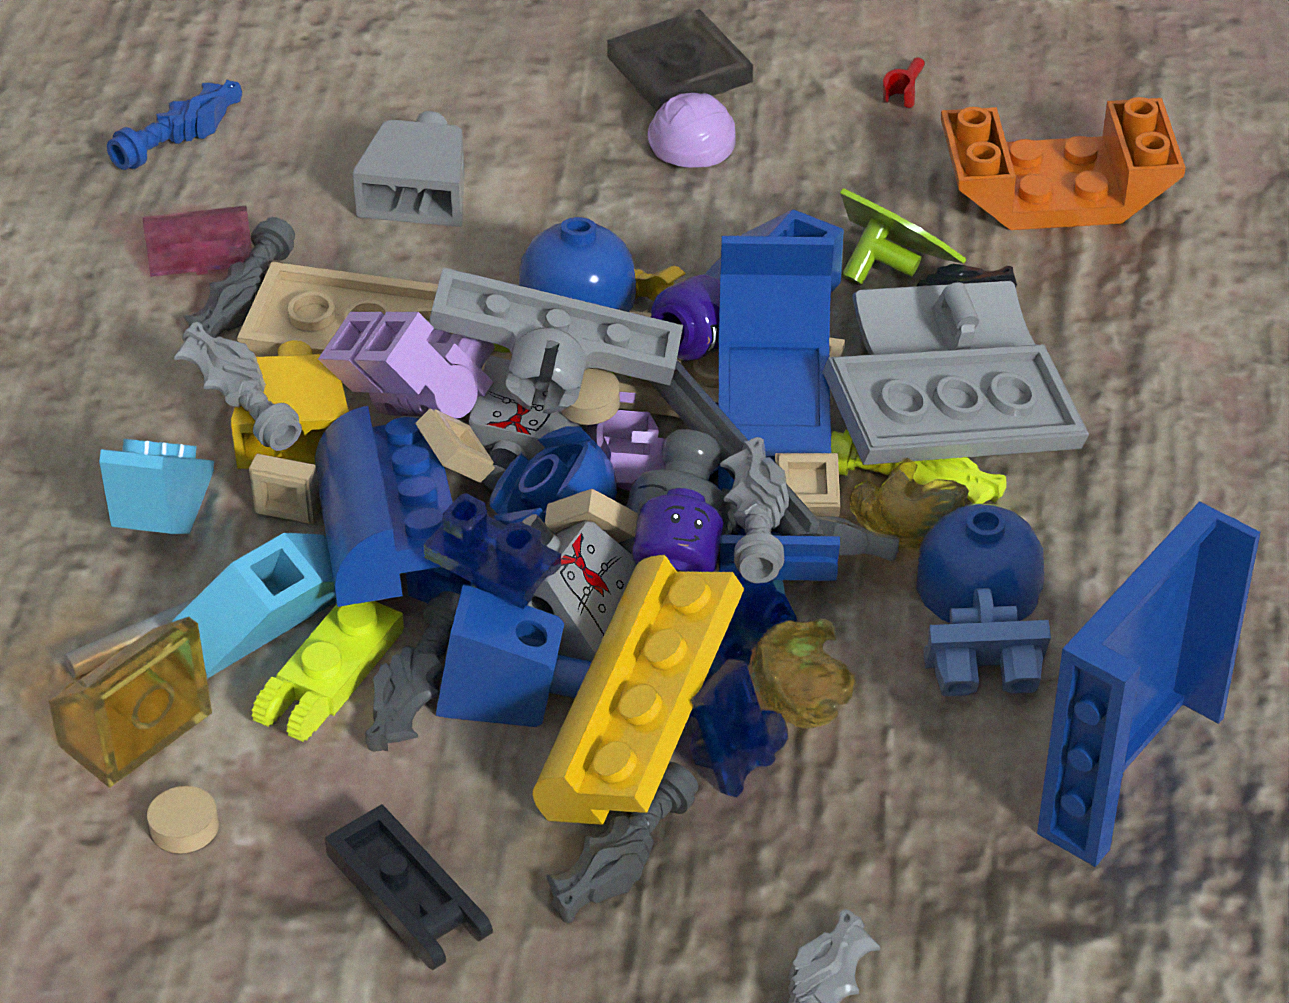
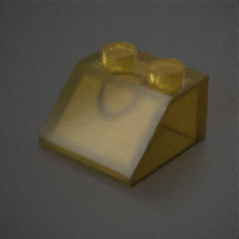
M190 617L151 629L130 645L120 648L106 662L80 680L66 686L60 694L48 701L58 746L109 788L212 714L198 623Z

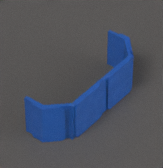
M722 236L718 407L748 441L756 437L764 439L766 458L770 457L774 462L775 453H831L830 388L822 371L830 357V302L834 237ZM719 465L718 488L720 490L722 488L732 489L734 479ZM740 529L737 535H721L719 572H733L737 579H745L734 563V548L737 542L746 535L745 529ZM771 532L774 537L780 540L784 548V564L773 580H837L840 536H782L778 532Z

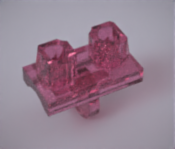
M246 205L143 217L150 277L196 272L197 276L207 275L208 270L229 268L232 264L239 261L243 263L246 257L250 256L249 253L252 250Z

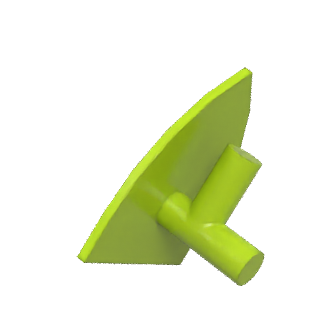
M844 188L841 190L840 194L849 221L865 228L841 274L845 279L857 285H862L875 260L912 277L920 264L922 256L886 238L940 259L965 263L966 258L922 228Z

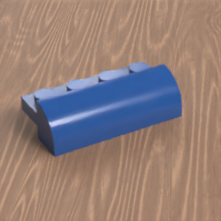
M363 406L337 418L326 429L319 440L315 454V465L337 607L403 596L400 581L401 573L465 563L462 540L445 468L415 424L419 420L418 418L400 417L391 420L386 425L372 427L369 407Z

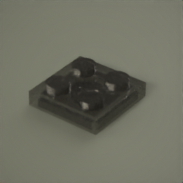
M700 9L607 40L608 59L656 111L669 101L670 98L679 94L707 93L714 96L753 82V64Z

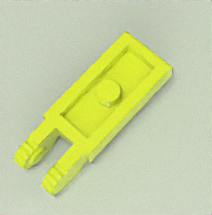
M375 601L337 607L336 604L277 673L276 677H271L265 684L264 689L260 690L251 710L253 711L251 717H254L253 721L269 727L275 721L277 722L278 717L283 715L294 700H297L299 704L295 705L294 710L291 711L288 724L286 725L288 726L286 732L292 738L302 742L304 740L307 741L329 715L335 716L403 633V613Z

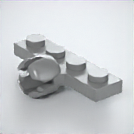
M444 267L429 320L434 329L499 344L508 348L512 356L506 377L507 389L517 403L531 410L535 389L547 391L543 413L547 414L561 412L576 402L581 389L584 371L588 368H599L670 386L683 325Z

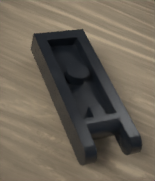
M383 804L325 837L327 856L429 969L435 970L446 963L445 953L436 940L461 924L477 941H481L493 933L492 925L485 913Z

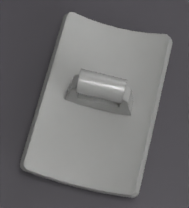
M1011 281L966 284L956 282L950 285L867 289L856 291L852 295L857 322L869 355L1036 345L1024 321L1015 284Z

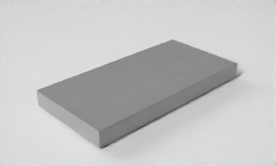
M1044 344L829 357L822 371L863 465L1082 449L1089 436Z

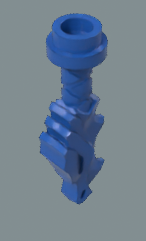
M228 79L224 85L202 83L203 90L199 95L185 101H172L168 103L170 110L166 113L156 114V123H151L144 127L142 131L140 129L136 132L128 127L116 131L112 139L107 142V152L111 161L121 170L128 168L136 169L146 163L147 150L149 151L153 147L158 146L160 142L163 143L170 139L175 144H180L184 139H186V142L192 141L196 136L199 139H205L208 135L216 132L220 121L226 114L227 107L241 101L242 89L240 84Z

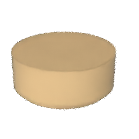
M588 368L584 371L578 399L574 404L562 410L561 413L568 420L583 425L599 424L609 420L617 413L620 407V385L618 379L610 371Z
M179 786L168 789L151 802L147 811V820L152 840L159 848L167 852L182 854L199 850L214 839L219 829L215 801L207 791L198 787Z

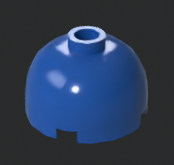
M582 217L569 218L544 230L534 237L521 258L519 286L630 312L635 304L636 279L633 259L629 249L615 233L595 224L590 219Z
M565 426L549 432L538 439L545 449L537 453L530 461L521 453L510 463L496 483L490 497V507L498 514L493 517L502 526L513 530L520 522L533 514H537L545 523L547 504L589 489H594L615 501L617 480L614 467L604 451L581 427Z
M970 504L954 508L941 516L932 525L924 537L919 550L916 589L924 605L941 620L950 623L951 608H973L974 590L977 588H989L991 590L994 607L1016 606L1017 621H1021L1032 614L1038 605L1039 594L1044 585V552L1030 524L1014 511L997 505Z

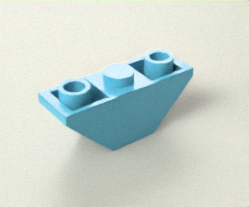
M123 439L122 451L101 449L99 463L111 527L168 534H190L212 478L215 460L196 458L197 446Z
M282 533L233 561L169 623L168 633L205 680L337 602L327 538L320 534Z

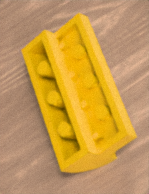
M665 555L645 558L636 565L533 788V800L539 811L548 821L603 825L609 811L648 812L744 591V587L733 572H677Z

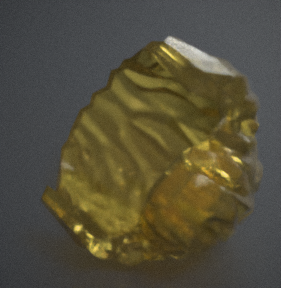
M907 458L889 473V478L882 484L881 489L870 480L857 484L850 494L849 507L851 512L857 517L858 522L865 529L881 534L896 535L899 538V548L917 550L920 549L926 534L940 518L958 507L965 506L969 490L965 485L954 480L935 479L925 485L917 484L913 479V475L918 465L913 460Z
M818 618L815 621L797 623L788 620L774 625L763 634L760 642L757 643L756 656L752 660L753 672L751 675L764 705L773 710L779 718L804 729L820 727L838 717L839 705L848 704L853 696L856 685L855 674L849 671L848 665L832 658L823 650V644L826 640H836L834 625L826 619Z

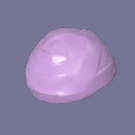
M684 93L670 98L655 113L648 128V140L653 153L666 163L688 168L710 167L721 163L732 153L736 145L735 123L726 107L713 96L707 93Z

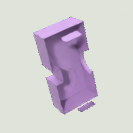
M620 392V402L635 403L636 393ZM618 410L612 418L605 422L587 425L586 433L604 451L614 467L617 487L631 490L634 481L642 473L650 470L665 469V464L662 460L664 439L658 438L659 429L650 412Z

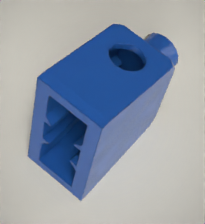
M463 585L450 633L435 716L528 727L539 726L543 723L549 693L575 699L592 661L558 654L565 624L559 616L472 586Z

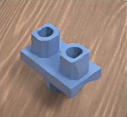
M977 588L974 590L973 608H951L950 624L929 626L928 645L924 646L923 649L925 668H935V674L943 696H965L977 692L979 686L977 666L1000 665L1003 691L1010 694L1033 693L1038 689L1043 659L1051 639L1049 620L1017 621L1016 606L994 607L991 590L989 588Z

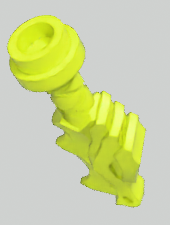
M845 429L844 433L832 431L831 453H838L839 475L847 476L848 471H854L855 467L865 470L870 469L873 472L890 474L896 484H916L923 494L932 492L955 493L967 498L973 504H983L988 500L995 503L1003 496L1007 487L1005 475L983 472L979 470L977 464L967 457L863 465L848 429Z

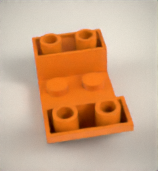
M1135 97L1129 100L1107 101L1103 136H1074L1071 138L1046 140L1020 139L1012 142H1006L997 107H967L957 110H941V123L958 190L1009 230L1122 224L1185 175L1186 167L1162 98L1148 99Z

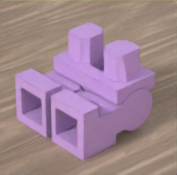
M350 312L318 360L352 392H369L372 404L382 414L422 417L431 408L457 419L467 415L474 407L477 396H485L493 381L481 368L495 346L491 342L457 334L451 335L449 332L434 329L419 312H386L385 315L382 312Z

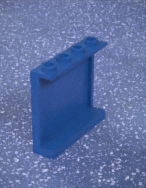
M1199 501L1062 648L1038 821V835L1096 867L1111 848L1122 776L1129 765L1182 705L1217 724L1223 720L1260 531Z

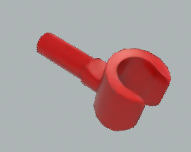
M914 58L906 70L895 69L886 73L883 78V102L888 103L889 98L894 94H904V107L912 108L914 106L915 80L925 66L922 58Z

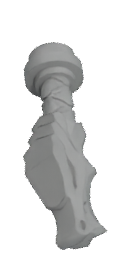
M192 323L182 336L183 343L174 356V360L183 359L194 363L204 377V389L219 390L223 393L225 402L230 406L238 408L242 406L246 411H249L255 420L253 434L263 446L271 447L276 451L285 450L292 446L298 440L302 431L299 416L286 403L273 404L271 401H268V397L263 393L266 384L255 354L248 349L245 343L222 337H211L204 331L201 323Z
M756 437L749 441H744L742 451L728 457L720 465L730 469L735 475L733 487L724 497V501L737 507L733 515L734 520L745 529L746 533L734 548L735 566L746 580L753 583H766L778 575L779 570L784 564L783 545L779 539L771 534V528L775 529L780 524V519L784 516L785 509L789 505V495L785 470L779 467L770 457L766 458L764 439Z
M841 910L838 924L830 934L824 932L798 949L797 957L792 962L788 976L790 980L788 987L790 998L788 1003H840L846 996L859 994L855 980L857 963L865 954L881 949L878 943L863 929L865 924L861 917L856 916L850 910Z

